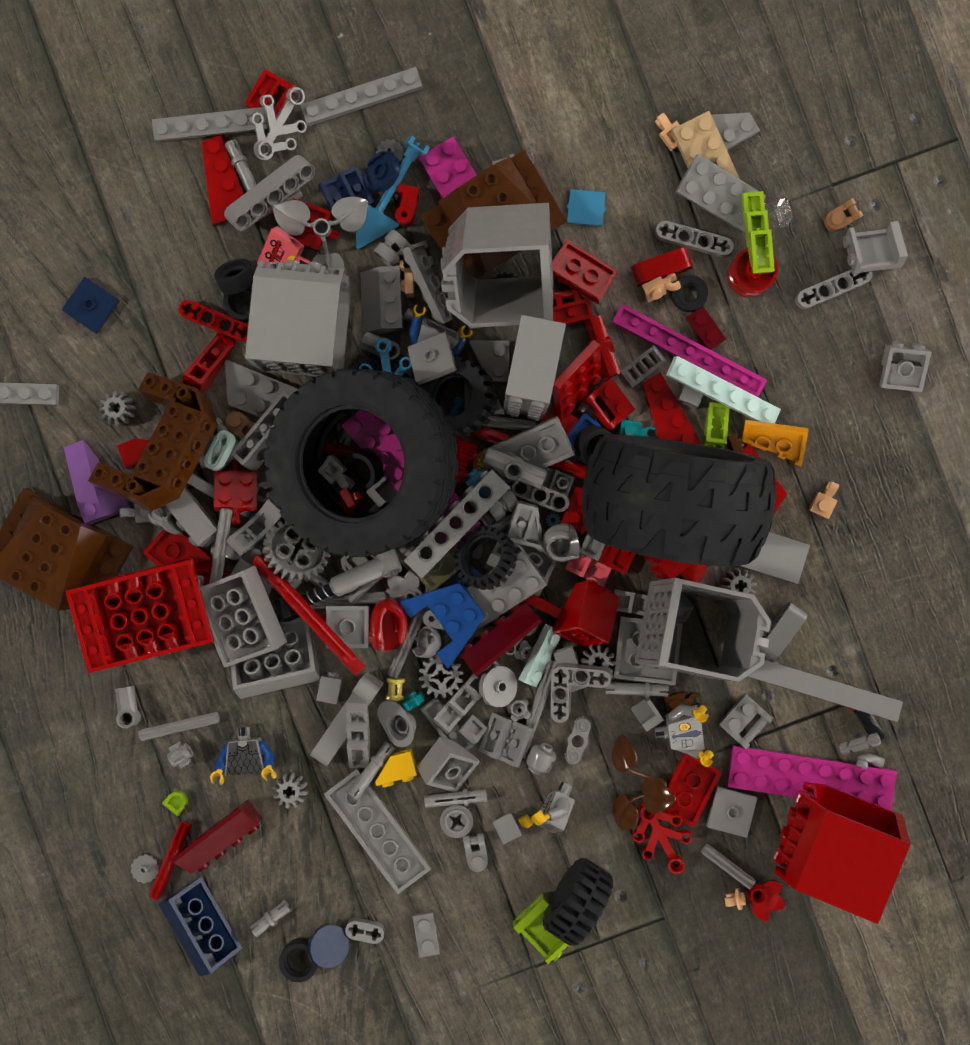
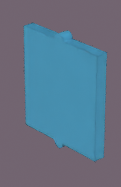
M570 189L569 204L566 206L568 209L567 224L602 227L603 214L606 211L604 207L605 192Z

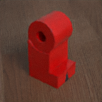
M399 184L397 192L402 199L400 207L395 212V216L400 226L409 227L415 219L420 189Z

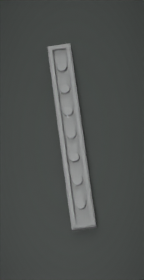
M764 660V665L747 676L894 722H898L903 704L902 701L766 660Z

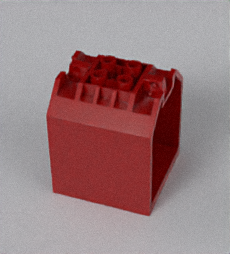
M804 782L803 790L808 792L800 790L796 797L795 807L791 806L789 809L787 826L783 825L779 847L776 849L773 861L782 867L776 865L774 873L796 891L878 924L911 845L903 815L828 785Z

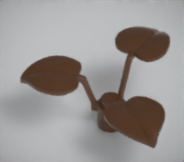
M620 735L612 750V761L615 768L619 772L624 773L628 770L631 774L645 778V781L642 783L643 794L631 799L626 794H621L616 798L613 805V815L617 826L621 830H631L637 825L639 820V812L636 805L633 804L634 801L644 798L643 803L647 811L655 814L669 808L677 798L668 790L666 781L663 778L651 777V775H646L632 769L637 765L636 751L627 737Z

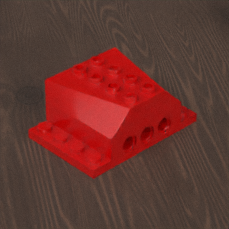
M193 559L186 561L178 560L102 579L86 586L65 591L88 673L214 642Z

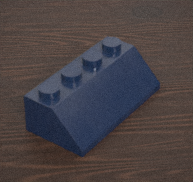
M202 877L187 884L158 903L199 976L211 974L243 949Z

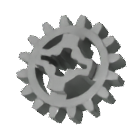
M438 655L435 659L434 657L429 658V663L424 661L423 665L426 668H420L419 672L424 675L420 676L419 680H424L425 682L422 684V688H429L427 694L433 691L435 692V698H437L438 694H442V697L445 698L447 692L451 696L454 694L453 688L456 690L460 689L457 682L463 683V679L459 678V675L464 673L462 670H458L461 663L455 664L453 662L451 665L453 669L449 670L444 666ZM436 663L434 672L428 673L429 668ZM440 670H442L443 674H447L444 680H440V677L435 676L438 675ZM455 678L452 685L447 688L448 680ZM434 681L438 684L439 689L432 686L430 682Z

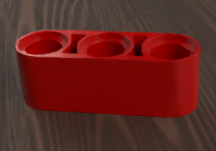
M687 247L676 249L631 266L637 287H641L643 284L660 276L664 279L669 274L675 273L677 275L693 268Z

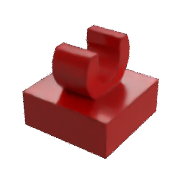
M347 488L339 491L338 502L345 516H355V508L362 505L360 493L355 492L350 495Z

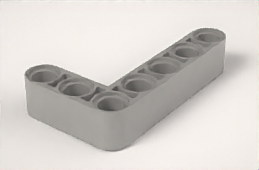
M366 672L353 689V693L346 703L368 704L369 706L384 683L369 672ZM346 703L310 754V756L326 767L347 738Z

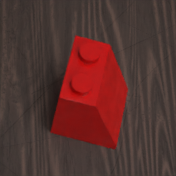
M593 580L576 583L552 632L581 647L610 643L620 596L614 594L611 589L597 585V582Z

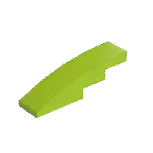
M764 191L742 193L743 221L752 273L775 272L772 231L769 229L768 211L765 210Z
M709 402L702 445L725 449L728 434L729 407L721 403Z

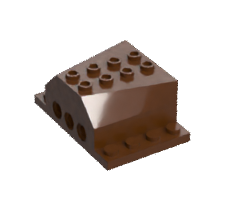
M525 149L512 158L508 157L492 165L462 184L439 201L438 205L420 216L441 252L442 248L446 247L449 227L468 207L549 203L551 232L567 222ZM522 250L465 253V269L470 275L478 279Z
M23 488L0 530V579L58 611L68 610L70 607L65 593L66 590L118 576L134 546L94 524L84 523L83 518L39 494Z

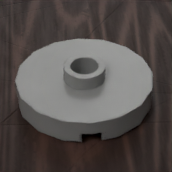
M492 666L483 673L479 682V692L483 696V701L492 707H504L511 703L517 692V679L511 669L505 666Z

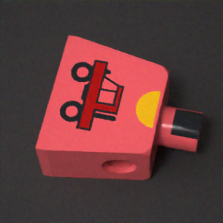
M276 226L269 233L257 265L260 260H264L266 266L267 262L287 263V260H296L300 264L308 265L310 261L301 256L304 245L286 233L281 227Z

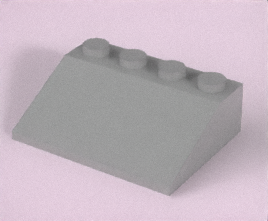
M256 566L249 567L200 587L214 637V645L224 668L276 650L287 643Z
M301 617L289 622H279L287 643L276 650L231 665L233 690L240 699L320 681L319 662L312 630Z

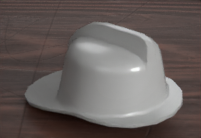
M387 700L382 702L378 707V718L388 738L395 746H408L411 744L417 724L414 716L406 712L395 701Z

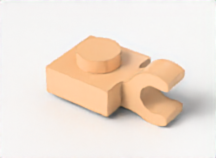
M662 113L657 117L655 123L663 130L659 136L668 149L673 151L678 145L671 130L680 124L677 121L671 124L667 116Z
M400 260V269L405 273V279H401V291L405 292L406 298H415L413 272L411 268H405L403 260Z
M675 273L669 274L664 279L660 276L642 285L648 303L667 294L666 290L676 291L681 288L679 281L671 283L677 280Z
M832 481L828 482L823 494L820 492L816 493L808 511L829 519L838 501L832 497L838 490L839 484Z

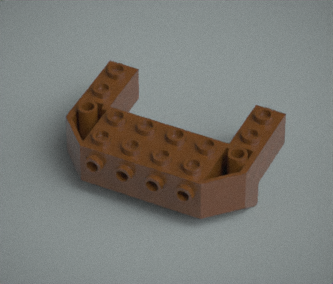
M147 372L138 390L150 401L167 406L160 422L131 475L97 463L88 481L104 492L133 502L144 510L153 511L180 498L218 424L211 401L197 388Z

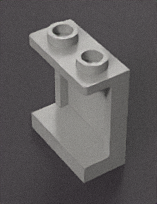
M898 221L890 222L887 229L855 233L854 227H851L843 237V246L847 248L848 265L852 267L853 273L902 268L908 257Z

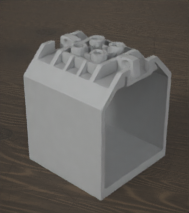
M549 203L468 207L449 227L446 247L442 248L441 270L443 279L441 286L442 292H448V298H446L447 310L469 327L520 325L521 315L553 321V264ZM540 249L541 276L477 280L465 269V253Z
M260 260L253 275L245 359L261 372L317 377L327 372H336L337 370L344 369L350 311V278L346 276V269H327L326 266H321L318 262H309L307 265L300 264L296 260H287V263L267 262L266 266L265 261Z
M679 578L651 581L635 663L709 679L740 682L764 665L765 653H760L759 647L768 648L769 639L762 638L764 631H770L771 620L756 597L751 594ZM681 593L722 601L730 614L721 666L712 672L668 663Z

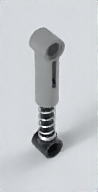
M392 549L378 554L376 558L332 577L328 582L329 584L321 585L318 589L314 588L311 592L306 591L302 598L310 606L312 604L317 605L319 601H325L326 598H332L333 595L340 597L383 577L394 576L402 571L397 553ZM283 597L275 601L281 622L293 621L300 617Z

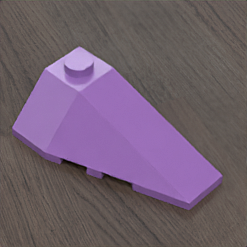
M84 440L64 447L77 505L84 523L94 524L118 515L121 508H130L128 500L104 492L88 481L97 463L101 462Z

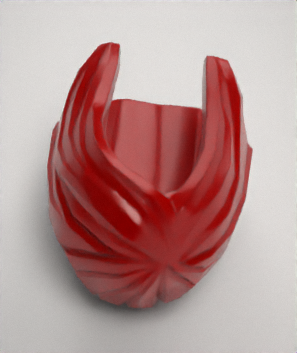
M386 598L378 601L372 609L369 619L368 636L372 648L379 651H390L404 643L407 636L408 620L406 612L400 603L392 598Z

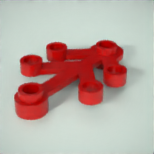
M640 803L638 812L641 819L637 829L632 833L633 840L636 843H642L645 840V830L648 823L653 828L647 846L642 848V857L645 860H652L654 858V849L659 839L669 858V871L673 874L682 873L685 869L684 859L676 855L667 836L680 840L683 844H689L692 841V834L687 829L678 831L660 825L658 819L668 821L673 826L678 827L683 823L682 815L679 812H673L672 814L664 811L655 814L646 812L644 803ZM678 817L680 820L676 822L673 821V818ZM640 833L642 837L637 838L635 835ZM688 835L689 838L683 839L682 836ZM646 851L652 852L650 855L645 854ZM679 861L678 864H673L672 862Z

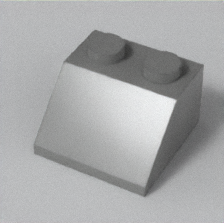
M439 737L417 766V769L426 785L457 792L480 761L457 742Z

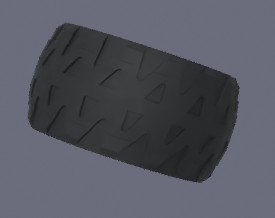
M604 435L597 442L585 472L582 492L584 526L588 535L598 542L644 556L710 566L747 565L759 556L771 529L776 503L775 469L766 459L716 447L642 436Z

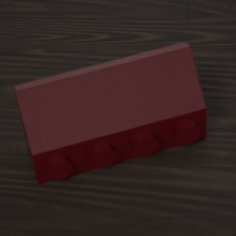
M520 602L510 609L513 613L506 618L503 615L495 622L497 627L491 632L489 629H486L478 636L481 639L475 645L471 642L463 649L465 653L462 655V658L476 677L542 622L526 602L523 605Z
M246 800L182 848L171 861L190 874L197 870L202 872L210 865L209 861L215 858L218 860L226 853L225 849L230 845L235 847L243 840V835L247 832L251 835L259 829L260 826L258 824L261 822L262 817L250 801Z

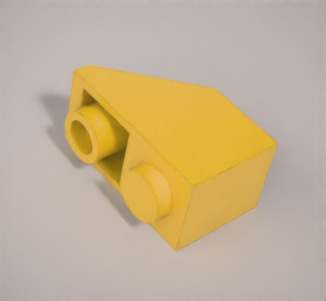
M412 748L397 751L390 755L375 782L376 786L389 787L394 785V781L402 780V782H408L413 780L414 776H417L418 770Z

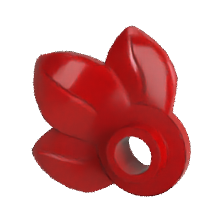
M770 880L762 885L754 884L751 889L747 890V898L752 903V910L757 918L768 922L770 911L786 908L782 897L778 894L783 887L782 884ZM755 891H760L758 897H754Z

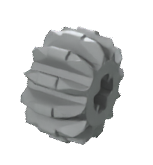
M114 391L113 395L107 393V401L100 400L104 404V407L99 408L100 412H104L101 417L104 420L108 419V424L110 425L115 423L116 426H121L122 421L128 424L129 419L127 417H135L134 414L130 413L131 410L136 409V406L131 405L134 400L130 397L127 398V394L124 392L119 394L118 391ZM117 405L120 406V408H118L120 409L118 413L115 412V410H117L115 408Z
M735 568L734 573L732 571L727 572L729 578H722L727 583L726 585H721V588L755 594L756 592L751 589V586L755 587L757 583L750 582L754 575L747 576L748 570L744 569L741 572L739 568ZM738 580L739 583H742V587H740L739 589L735 588V584H738Z
M597 645L596 651L593 646H589L590 654L585 650L583 651L587 659L581 658L580 662L593 666L596 657L602 658L601 666L607 667L613 672L609 665H616V662L609 660L614 657V654H607L609 651L608 647H605L601 652V645Z
M292 772L290 777L287 773H284L282 775L283 779L277 778L276 783L278 785L273 786V790L277 792L273 796L274 799L280 798L278 805L286 802V809L290 807L291 803L294 808L298 807L299 802L303 803L305 801L304 796L308 794V790L303 789L308 785L307 782H300L303 779L302 775L296 779L295 772ZM289 786L293 788L292 790H295L292 794H289V790H286Z

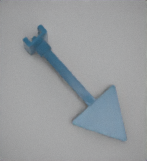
M408 136L403 143L407 150L400 164V172L396 182L390 189L384 192L375 208L368 205L365 223L356 231L357 249L362 248L399 226L397 222L384 215L383 211L412 161L414 162L418 155H426L430 148L427 145L418 148L420 145L418 142L413 144L414 136Z

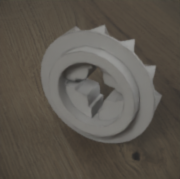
M459 804L449 805L442 812L440 825L443 832L452 838H461L470 832L473 826V817L466 806ZM462 814L460 819L462 824L460 825L457 823L456 826L454 825V827L452 828L453 820L451 819V817L456 818L457 816Z

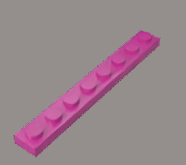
M624 304L620 306L612 324L669 354L679 356L756 397H759L767 382V379Z

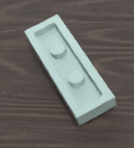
M544 625L518 679L523 683L537 687L547 663H549L553 651L561 636L552 632V626Z

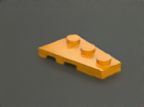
M745 420L742 441L763 451H771L777 454V457L784 460L787 458L795 462V465L802 467L809 428Z

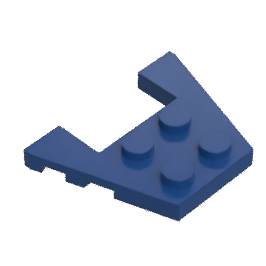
M462 582L409 599L407 598L400 602V605L410 618L428 606L453 640L436 653L447 668L453 664L486 616Z

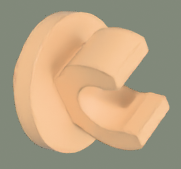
M739 888L735 889V893L726 894L724 898L726 907L737 905L738 910H742L743 905H746L745 894Z

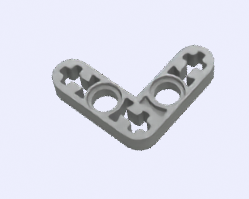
M569 663L555 665L551 673L552 719L558 723H563L568 719L571 712V685L606 688L610 685L613 678L611 670L602 666ZM560 669L565 674L561 683H559L560 674L558 673ZM584 671L588 678L580 680L576 673ZM592 672H594V674H593V676H594L593 681L590 680L591 677H592ZM601 673L606 677L605 681H601L599 677ZM556 689H564L567 694L566 697L561 698L557 696ZM561 703H563V716H560L559 712H557Z

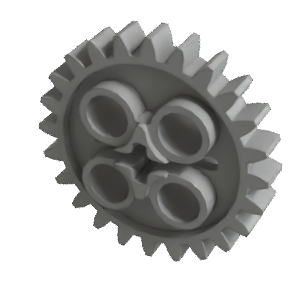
M285 520L283 523L278 521L276 527L271 526L270 532H267L266 539H264L262 544L266 546L263 548L262 553L267 554L264 561H271L268 568H276L273 574L281 572V579L286 575L289 576V582L294 577H296L298 583H300L302 577L306 582L309 581L310 576L316 578L318 573H322L323 567H326L328 564L327 560L330 557V554L327 553L328 550L324 551L315 546L313 549L309 548L306 544L310 540H304L292 564H288L301 537L293 530V526H289ZM287 534L294 535L296 539L289 538ZM279 551L286 552L287 556H282ZM297 560L304 561L306 565H300Z

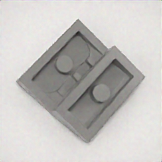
M492 712L487 725L488 729L485 731L478 751L493 759H499L513 767L519 768L533 728Z

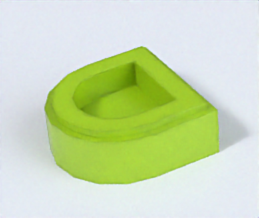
M176 790L169 794L162 804L176 816H179L188 804V797L185 792Z

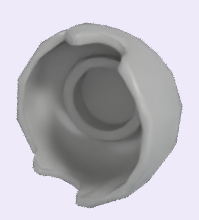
M427 626L421 628L414 639L417 647L413 648L412 651L416 657L431 658L435 656L441 648L439 631Z

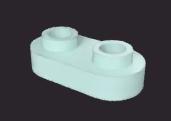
M226 430L217 433L204 459L207 468L219 471L224 467L236 442L235 436Z

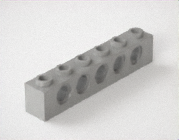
M485 470L478 478L480 482L475 487L471 485L463 493L465 498L460 503L455 501L448 509L450 513L446 518L442 515L434 524L436 528L431 533L427 531L419 539L421 543L418 547L412 546L405 553L407 558L404 562L421 578L510 489L493 470L490 472ZM483 486H487L491 490V495L486 499L479 495V490ZM469 501L476 504V511L472 514L465 511V504ZM454 516L459 517L462 521L458 529L453 528L450 524V520ZM438 532H444L447 535L445 543L437 542L436 534ZM424 547H429L432 550L431 558L427 559L422 556L421 551Z

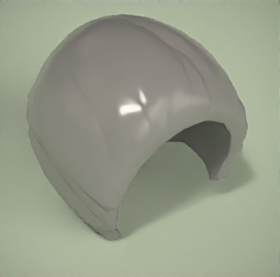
M560 523L550 527L545 532L542 547L548 558L559 562L579 558L581 546L577 531L573 525Z

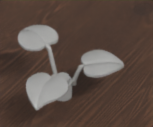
M346 197L338 200L332 207V215L337 220L329 222L326 219L319 218L315 222L308 223L310 210L305 203L298 200L276 204L273 206V212L279 226L289 235L299 236L303 234L305 226L313 227L315 234L322 239L325 255L318 254L311 262H318L321 266H326L327 269L344 268V261L338 253L329 254L326 237L331 233L330 226L340 223L341 228L345 231L354 232L359 230L366 220L368 201L360 197Z

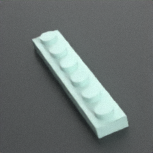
M679 356L673 358L666 376L754 421L775 424L781 410Z

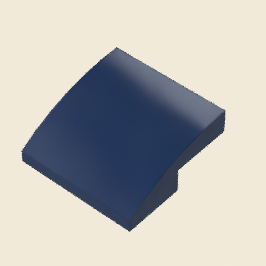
M357 166L339 172L335 178L319 183V188L331 212L333 205L338 200L346 197H360L366 199L370 206L375 204Z

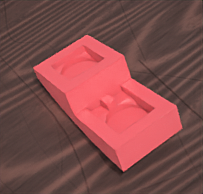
M582 554L578 559L569 560L565 568L580 577L597 582L598 585L604 588L613 571L612 568Z

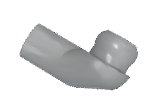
M865 753L857 756L858 761L856 765L862 769H867L868 764L882 768L885 759L871 753Z

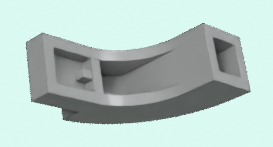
M272 497L267 499L262 508L249 522L227 539L226 542L240 556L257 546L265 538L267 532H270L271 526L276 527L277 522L283 520L279 513L281 509L276 508Z

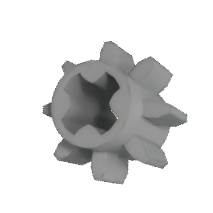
M179 741L169 747L171 752L167 754V758L173 767L179 765L180 769L192 762L190 758L194 754L187 743L182 745Z

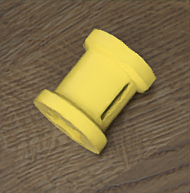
M387 678L388 695L386 700H404L402 688L405 679Z

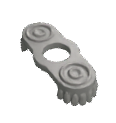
M579 716L574 720V727L567 741L568 746L566 752L563 753L564 759L568 764L579 763L583 751L588 745L591 722L587 717ZM576 735H580L584 739V743L580 747H575L572 744V739Z

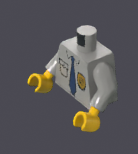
M680 704L665 715L666 726L654 728L656 740L668 738L672 750H677L700 759L701 764L705 767H709L713 763L710 760L714 756L713 752L707 750L703 753L705 747L702 723L709 717L708 714H705L707 708L704 705L698 708L697 705Z
M561 782L558 791L550 792L547 795L541 810L533 814L531 819L528 814H524L518 819L521 826L529 828L534 823L551 833L564 831L575 802L574 799L569 797L572 786Z

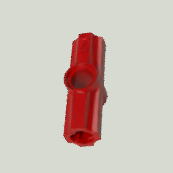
M601 315L584 320V326L590 340L589 344L593 340L600 344L601 375L603 380L619 375L620 369L614 356L613 342L610 336L607 335Z

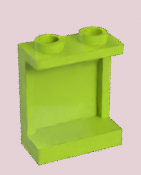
M542 893L513 921V928L518 934L522 933L543 955L545 962L549 964L551 961L555 962L562 955V951L567 946H571L544 929L542 920L550 900Z

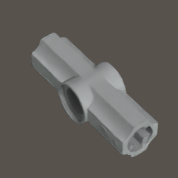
M491 448L488 449L482 465L505 474L510 480H520L537 488H541L547 474L546 470L526 463L518 456L511 457ZM516 465L520 470L515 472L511 470L510 466Z

